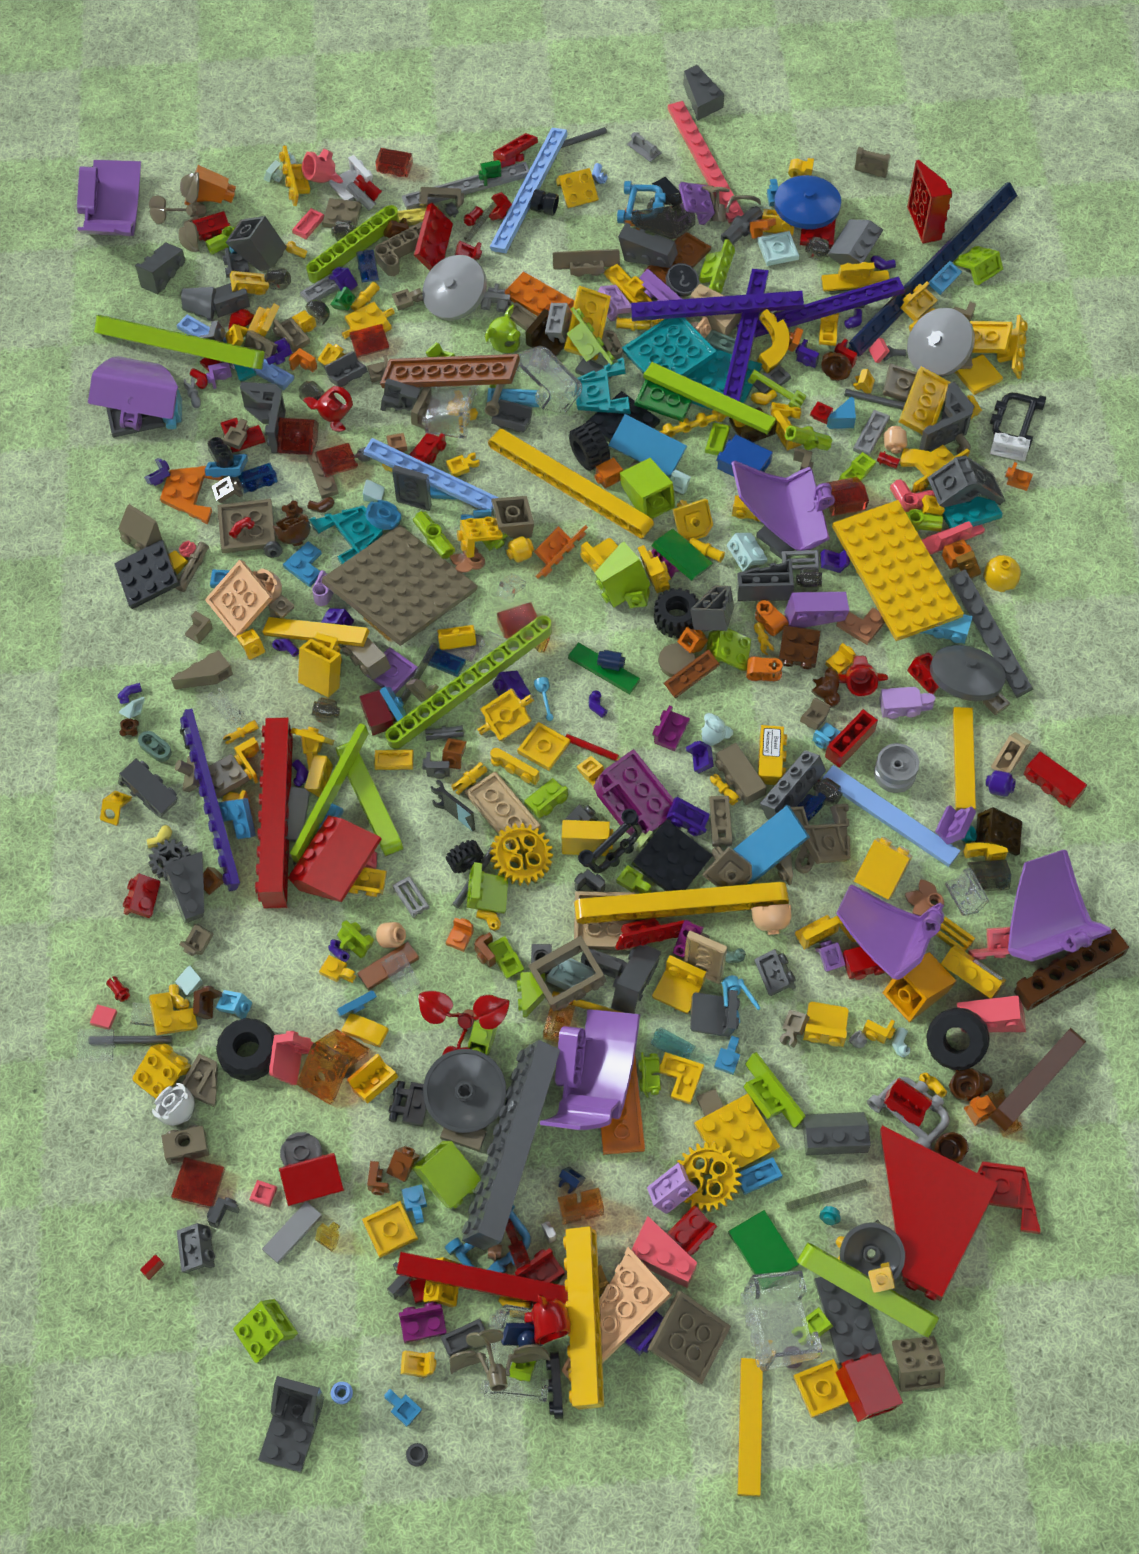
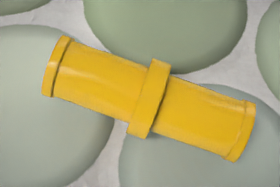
M371 282L364 291H361L359 297L351 305L352 310L356 311L364 307L366 303H370L371 298L380 290L378 284Z
M617 317L616 329H631V331H635V329L649 330L651 328V320L632 321V319Z
M694 537L691 538L689 543L704 556L722 562L725 556L724 551L712 547L710 543H703Z
M479 762L469 772L463 773V777L451 785L453 791L457 789L455 793L460 795L468 786H473L476 780L487 772V768L485 766L481 767L483 763Z

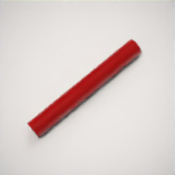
M570 734L565 736L570 739V743L613 761L619 758V754Z

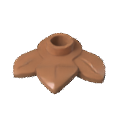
M476 547L474 557L467 558L465 551L460 554L450 555L452 563L456 565L455 569L461 573L469 572L472 569H481L485 565V558L478 552Z
M920 880L919 890L905 893L908 903L914 906L912 913L921 916L930 907L934 906L931 904V901L941 902L944 905V899L937 893L935 885L926 880Z

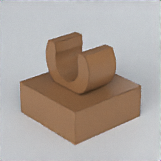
M404 433L386 436L388 446L401 452L407 451Z

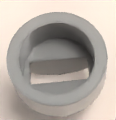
M859 1030L850 1037L849 1042L855 1048H863L867 1043V1037Z

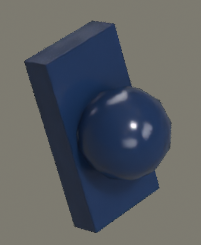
M506 1323L503 1339L501 1340L502 1345L519 1347L536 1345L534 1323Z

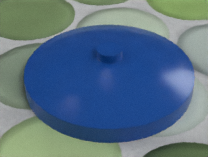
M802 175L790 178L778 187L774 206L779 217L786 223L802 229H818L829 225L837 218L841 208V196L836 187L827 180L816 176Z

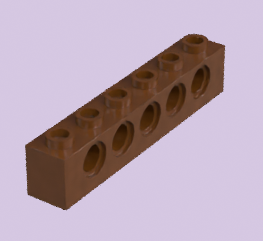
M1114 928L1110 934L1092 941L1091 946L1081 947L1075 952L1069 951L1066 953V957L1061 960L1059 958L1053 960L1049 967L1045 969L1041 967L1028 979L1026 977L1020 979L1016 983L1017 986L1014 993L1016 996H1019L1026 1010L1030 1011L1121 958L1127 953L1129 946ZM1099 947H1103L1107 952L1101 951ZM1083 956L1088 957L1091 961L1084 960ZM1066 966L1073 967L1074 971L1067 969ZM1050 975L1056 976L1058 980H1053ZM1033 985H1039L1042 989L1038 990Z

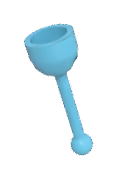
M540 677L534 680V686L543 695L547 712L546 719L552 721L554 717L550 712L546 691L549 689V680L547 677Z

